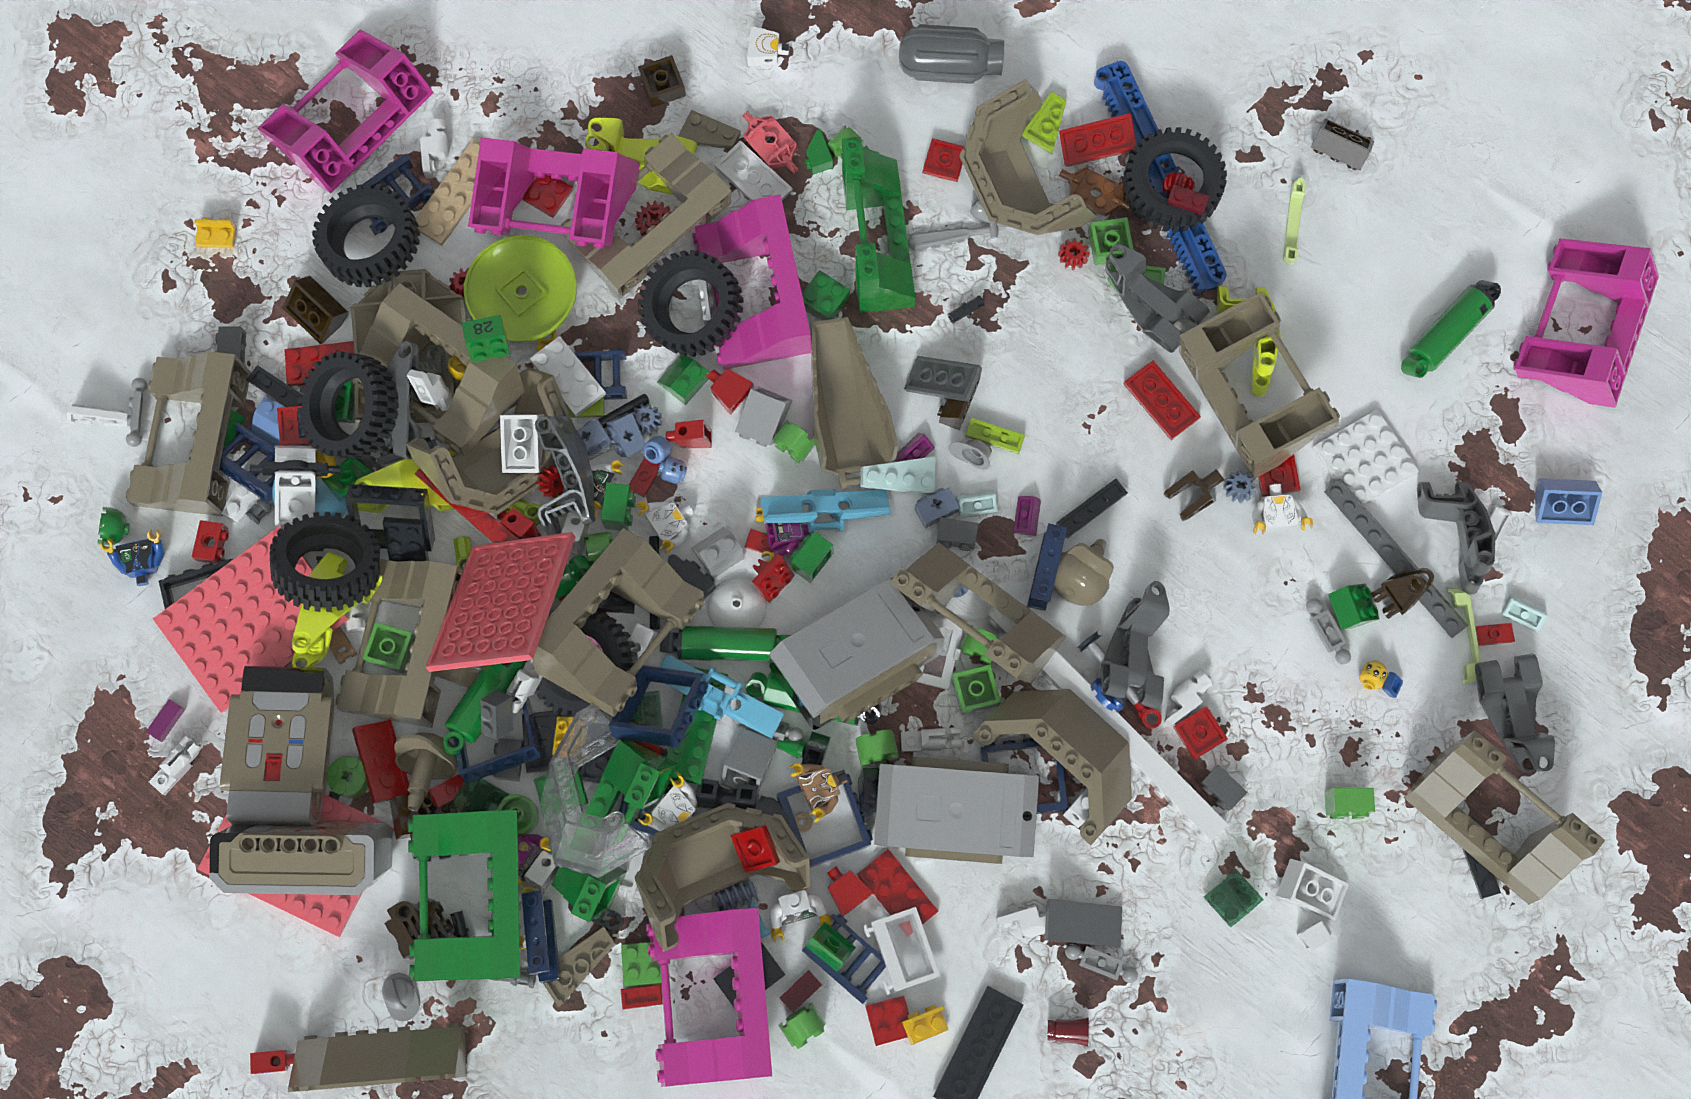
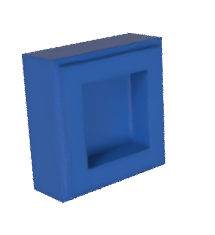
M1389 672L1382 689L1389 697L1396 698L1403 680L1396 673Z

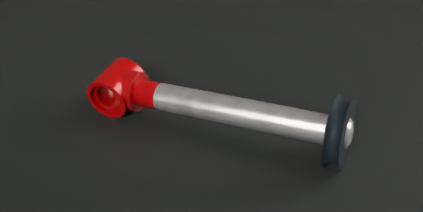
M1097 631L1085 638L1083 643L1077 648L1081 652L1087 648L1101 665L1106 653L1096 641L1102 636L1098 635ZM1128 685L1126 697L1138 710V716L1147 728L1158 727L1162 721L1160 712L1154 708L1140 705L1139 693H1137L1134 687ZM1149 713L1157 715L1158 720L1155 724L1151 725L1146 721Z

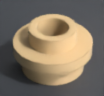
M800 812L795 815L794 818L799 832H807L811 829L813 820L808 813ZM801 819H805L807 821L805 826H801L799 824V821Z

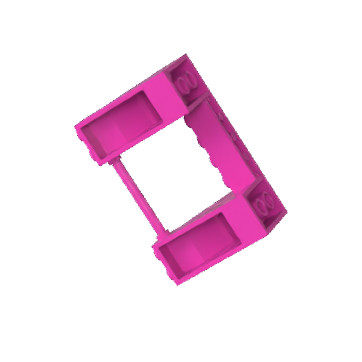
M361 29L335 53L339 58L338 64L300 101L290 108L282 104L257 128L268 142L279 148L318 186L330 194L434 93L404 53ZM348 68L361 77L385 101L338 146L324 129L298 112L339 72Z
M481 137L468 227L475 229L474 232L486 234V231H491V234L496 236H502L503 233L510 234L511 228L569 234L570 240L575 241L578 246L587 247V244H593V247L604 249L605 246L612 247L615 223L636 190L640 163L618 152L583 149L582 154L531 149L515 141ZM545 175H548L556 180H562V177H566L569 181L578 182L572 225L570 227L512 220L513 211L524 197L525 191L535 177L545 178Z
M781 194L754 199L717 222L695 226L696 233H692L694 244H698L699 250L695 251L698 253L700 251L705 252L707 255L710 254L721 263L769 254L770 257L767 258L768 268L773 269L774 274L770 275L772 286L777 288V292L774 293L776 301L774 306L748 318L738 325H734L737 327V330L735 332L732 330L728 332L731 338L729 340L725 338L721 340L724 345L719 347L720 353H717L718 364L723 365V370L811 353V334ZM712 285L716 307H718L719 295Z
M1560 238L1558 244L1554 246L1553 259L1548 263L1547 271L1554 282L1536 334L1533 337L1526 336L1524 342L1520 344V354L1518 359H1515L1513 368L1520 378L1542 381L1588 404L1616 408L1659 279L1651 248ZM1561 282H1574L1618 303L1616 318L1611 322L1610 336L1606 337L1605 347L1542 338Z
M758 908L679 916L674 927L679 935V943L674 948L663 952L649 921V924L646 926L647 936H650L648 955L652 957V961H658V965L661 968L666 1040H664V1044L658 1045V1049L655 1052L656 1061L659 1062L660 1070L657 1071L658 1083H661V1087L772 1076ZM733 955L730 963L731 968L734 969L735 976L732 979V986L736 990L734 1008L738 1012L736 1030L739 1032V1036L676 1043V1039H673L668 967L670 960Z

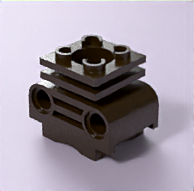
M428 898V935H430V938L453 936L452 929L454 927L449 919L446 920L442 912L444 909L439 901L436 902L435 899ZM402 901L387 909L391 919L384 924L395 937L402 957L413 960V956H409V944H413V939H418V935H420L419 902L416 905L411 902ZM410 908V914L406 917V911Z

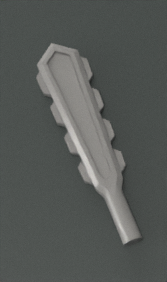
M955 226L954 229L946 227L939 231L937 229H929L928 232L923 230L915 231L908 239V246L914 251L918 250L920 252L927 250L929 247L933 249L939 248L942 244L948 246L952 245L953 242L962 243L971 236L990 233V227L984 226L969 229Z

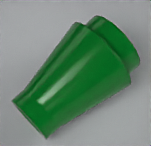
M784 738L783 741L778 740L777 749L798 759L799 757L803 758L807 743L803 742V740L792 741Z

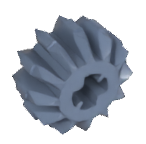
M641 404L640 410L634 408L636 414H633L639 430H641V435L644 436L646 431H648L649 435H652L651 430L658 432L657 426L662 425L660 420L662 415L657 413L658 408H652L651 404H648L646 408ZM646 417V419H648L649 417L650 420L648 422H646V420L645 422H643V418Z
M1240 470L1236 472V475L1232 472L1229 478L1225 479L1224 482L1227 485L1223 487V490L1228 491L1226 497H1233L1232 502L1238 498V502L1242 503L1244 499L1249 501L1251 499L1250 496H1254L1255 491L1253 489L1257 485L1251 483L1254 477L1248 478V472H1245L1244 475H1242Z

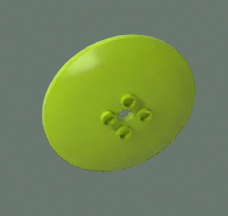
M528 235L506 237L487 246L471 263L464 283L465 303L473 320L501 315L507 340L514 343L538 340L555 331L569 316L577 294L575 272L566 255L549 241ZM520 288L527 289L526 294L523 296H519L517 291Z

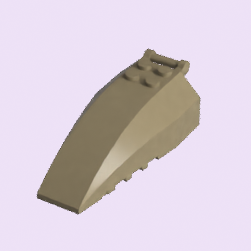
M848 317L811 322L813 437L821 470L838 475L840 488L845 489L847 486L858 485L861 481V476L846 479L845 475L860 473L861 468L864 466L885 464L896 459L899 446L891 413L877 387L876 379L870 371V366L866 362L860 344H858L856 334Z

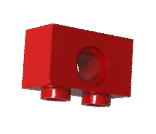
M200 520L192 558L198 562L220 563L225 555L224 544L229 537L228 527L223 523ZM215 539V543L212 546H208L209 541Z

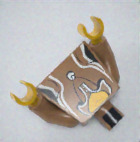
M800 763L790 765L789 768H794L795 773L791 774V776L799 775L797 777L798 784L811 809L809 815L815 814L817 817L814 820L816 823L822 817L831 813L838 803V796L840 795L838 786L847 782L846 776L843 771L832 775L830 769L824 768L822 765Z

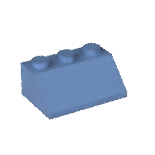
M264 396L254 412L251 431L274 447L280 446L277 408L285 406ZM299 424L300 438L306 437L301 430L305 426L304 424Z
M1539 478L1535 492L1536 522L1594 525L1603 492L1596 481Z

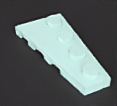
M935 456L864 466L861 468L860 487L933 495L935 492Z

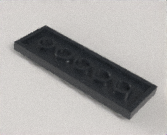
M989 986L986 987L933 1095L934 1098H979L1024 1004Z

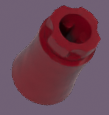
M1089 1017L1067 1020L1056 1019V1021L1048 1020L1047 1040L1088 1047Z

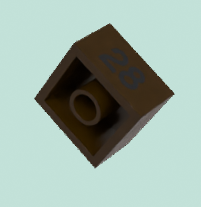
M672 55L638 66L639 75L652 108L686 96L683 81Z

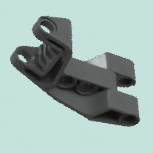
M1120 244L1114 245L1109 253L1110 259L1106 262L1105 271L1123 303L1142 332L1165 350L1173 353L1179 347V335L1182 334L1174 326L1180 317H1186L1192 323L1199 325L1210 313L1209 308L1188 290H1175L1144 276L1146 272V258L1141 253ZM1121 250L1123 257H1114L1113 251ZM1113 263L1117 271H1111L1109 264Z
M404 341L393 356L386 371L391 373L393 377L389 381L396 384V388L392 390L393 392H398V398H394V402L399 403V408H394V413L398 414L397 419H392L391 422L395 424L394 430L388 429V432L391 434L389 439L383 438L384 446L377 447L378 451L384 452L390 447L391 439H394V454L403 458L413 459L406 444L415 438H421L422 429L410 417L415 390L407 374L411 369H415L425 373L429 372L440 375L444 379L446 376V353L442 347L430 346L423 361H419L418 345L414 342ZM408 346L411 347V353L409 355L407 354ZM437 350L438 357L434 359V352Z
M566 415L541 416L537 418L535 429L544 450H551L564 485V493L541 506L538 510V517L547 535L561 534L558 517L571 513V511H577L584 525L595 522L593 473L585 443ZM559 419L563 423L562 427H560L557 422ZM545 420L549 422V428L547 430L544 427ZM565 456L569 460L568 466L564 463ZM572 474L576 476L575 484L571 481ZM575 498V501L553 508L561 502Z
M1467 481L1456 482L1455 494H1444V496L1441 494L1434 496L1430 482H1419L1417 485V499L1420 515L1427 519L1456 522L1463 561L1458 568L1461 586L1467 594H1476L1484 581V574L1490 571L1495 562L1496 532L1492 526L1487 509Z
M1153 581L1146 587L1142 599L1134 598L1128 603L1101 664L1103 694L1120 699L1126 696L1128 685L1136 687L1137 693H1139L1140 705L1159 709L1163 701L1164 677L1155 675L1153 672L1148 651V636H1153L1167 619L1170 612L1166 590L1161 582ZM1152 587L1158 589L1159 595L1153 593Z
M1532 653L1515 656L1514 677L1509 678L1502 677L1500 664L1497 660L1476 663L1475 674L1479 702L1518 769L1525 773L1535 770L1541 772L1551 770L1554 765V736L1541 732L1535 733L1534 729L1536 699L1543 685L1536 655ZM1541 757H1545L1548 761L1545 768H1541L1538 764ZM1525 758L1530 759L1532 763L1530 769H1526L1523 766Z

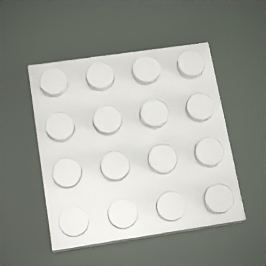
M1377 409L1313 446L1314 451L1336 482L1338 479H1341L1363 505L1419 473V470Z

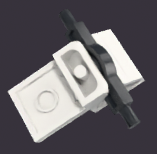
M275 446V462H262V465L250 464V473L257 472L262 473L263 476H275V526H284L287 522L293 525L292 519L296 517L301 521L304 514H308L309 518L313 517V512H315V476H328V473L340 474V466H328V463H315V449L312 446Z

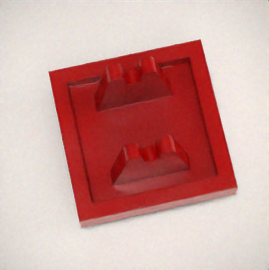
M779 554L769 563L758 559L760 565L752 566L758 574L752 580V583L768 603L775 599L795 576L784 558Z

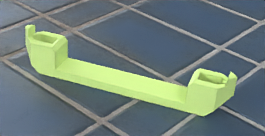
M1302 177L1294 182L1290 193L1283 261L1289 265L1295 263L1298 258L1297 242L1302 199L1306 189V184Z
M1458 588L1448 589L1447 593H1451L1452 606L1455 608L1464 607L1473 663L1463 667L1465 680H1462V682L1473 683L1476 679L1475 664L1480 663L1481 659L1470 595Z

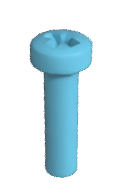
M755 902L748 904L749 908H757ZM759 913L760 936L764 938L771 932L770 929L765 928Z

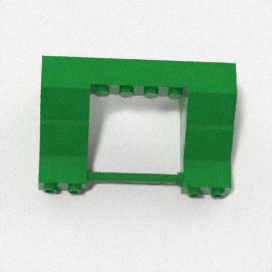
M861 137L842 139V181L846 210L856 209L861 242L860 245H856L855 283L859 313L915 307V290L897 160L862 147ZM883 206L889 255L876 252L875 243L868 242L864 208Z
M619 739L572 843L551 884L573 906L571 914L590 922L611 907L627 873L626 870L612 864L636 810L638 808L644 809L662 799L678 763L633 741ZM622 792L626 795L624 801L628 802L629 808L605 859H602L592 853Z
M517 810L412 815V820H408V832H412V840H408V853L412 852V857H417V861H419L420 935H418V939H413V944H409V956H413V965H409V977H413L414 982L520 978ZM490 854V857H487V869H491V878H487V889L491 890V899H488L487 905L488 911H491V920H488V932H492V935L430 938V935H428L427 860H429V856Z

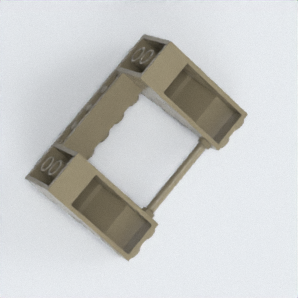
M672 133L669 136L664 135L655 148L652 146L645 152V164L638 172L637 182L649 171H653L680 201L674 207L676 210L671 214L669 212L660 219L662 222L657 226L652 225L646 231L647 235L643 238H637L632 243L633 247H630L615 232L613 234L612 247L605 246L604 249L595 248L593 244H587V247L578 246L575 241L570 240L569 234H562L619 299L648 276L647 268L699 223L701 225L708 224L731 204L732 191L712 169L689 152ZM566 219L560 226L570 227L572 219Z
M401 283L381 302L363 348L358 353L373 357L375 360L382 362L381 365L387 367L404 341L416 343L419 353L432 341L437 346L439 344L443 346L448 354L456 355L467 368L460 385L455 391L448 411L441 418H436L414 401L412 410L433 424L434 437L442 444L445 442L454 453H460L464 457L500 419V415H504L525 392L517 363L507 356L489 358L481 362H471L464 340L462 325ZM410 346L407 348V354L409 355L411 353ZM359 378L352 379L356 383H361Z
M1262 292L1179 335V354L1254 479L1278 467L1314 438L1337 426L1340 418L1335 407L1332 408L1329 404L1330 398L1325 391L1322 392L1320 387L1315 390L1310 388L1277 334L1281 318L1277 312H1273L1270 307L1272 304L1267 296L1264 297ZM1268 336L1271 337L1304 391V396L1254 422L1246 416L1247 410L1242 403L1239 404L1236 399L1238 398L1234 388L1230 389L1227 384L1229 382L1228 378L1221 371L1260 339Z
M208 351L181 359L157 357L156 362L152 366L153 377L148 385L149 392L155 397L157 402L144 463L134 465L133 470L130 472L131 483L126 491L127 502L136 507L223 516L221 513L226 504L230 480L219 470L231 407H245L249 382L246 379L251 372L235 354ZM168 399L200 403L201 410L196 418L197 430L193 433V449L189 452L190 462L186 461L153 467L152 461L164 402Z
M623 528L547 619L533 658L535 671L537 674L614 717L618 711L623 710L628 698L636 693L637 683L635 675L671 629L678 627L683 630L686 625L692 622L694 614L703 608L705 604L703 591L683 581L645 539ZM610 591L667 621L629 671L616 667L580 630L585 625L587 618L596 612L601 601L608 597Z
M939 542L907 569L901 567L890 581V584L918 605L937 614L944 615L988 649L985 655L1016 679L1031 684L1067 637ZM963 584L1017 625L1001 640L996 638L995 641H990L946 608V605Z
M380 559V575L383 578L379 588L370 599L371 606L356 666L352 671L346 670L345 675H342L340 681L342 688L340 694L336 697L335 703L340 711L432 728L441 690L434 684L437 671L429 672L425 666L457 588L462 571L456 565L435 561L395 562ZM382 601L420 608V622L416 624L414 631L416 635L415 643L412 642L410 647L411 659L405 667L407 676L364 673L365 661L362 658L374 627L378 606Z
M1474 730L1438 754L1403 798L1529 905L1541 900L1583 860L1594 856L1605 840L1574 813L1561 816L1504 768L1502 763L1507 757ZM1493 773L1501 775L1555 821L1530 834L1515 855L1457 806L1485 778Z

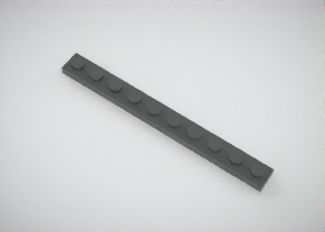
M1338 479L1324 491L1395 574L1419 569L1341 479ZM1421 573L1420 575L1425 579L1427 583L1428 578L1423 573ZM1433 584L1419 599L1420 603L1451 638L1468 626Z

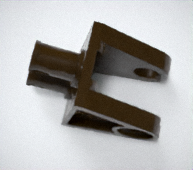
M1217 469L1203 479L1199 478L1195 471L1192 470L1163 494L1166 498L1171 499L1193 484L1201 487L1203 490L1201 492L1202 497L1179 514L1184 522L1216 502L1210 493L1211 489L1225 480Z
M1428 568L1394 574L1384 581L1380 588L1371 592V596L1374 598L1380 594L1374 599L1377 603L1388 596L1393 603L1382 608L1383 614L1391 610V612L1385 615L1388 619L1399 612L1403 615L1419 601L1432 585L1434 574ZM1421 573L1428 575L1429 579L1427 583L1425 579L1420 575Z

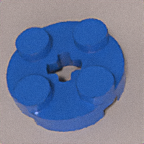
M1097 678L1091 684V690L1095 689L1097 692L1096 699L1108 710L1116 709V712H1120L1125 707L1124 698L1119 699L1102 693L1101 678Z

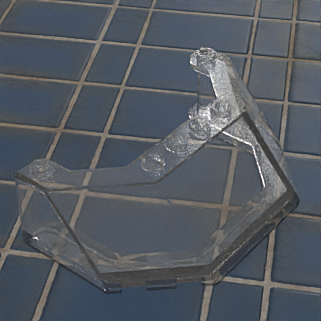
M592 703L576 713L549 763L540 804L554 865L561 868H569L579 873L591 874L599 878L650 849L651 843L648 836L632 828L627 823L625 815L619 811L613 812L604 818L583 812L575 780L578 768L613 748L619 741V739L613 737L608 726L611 720Z

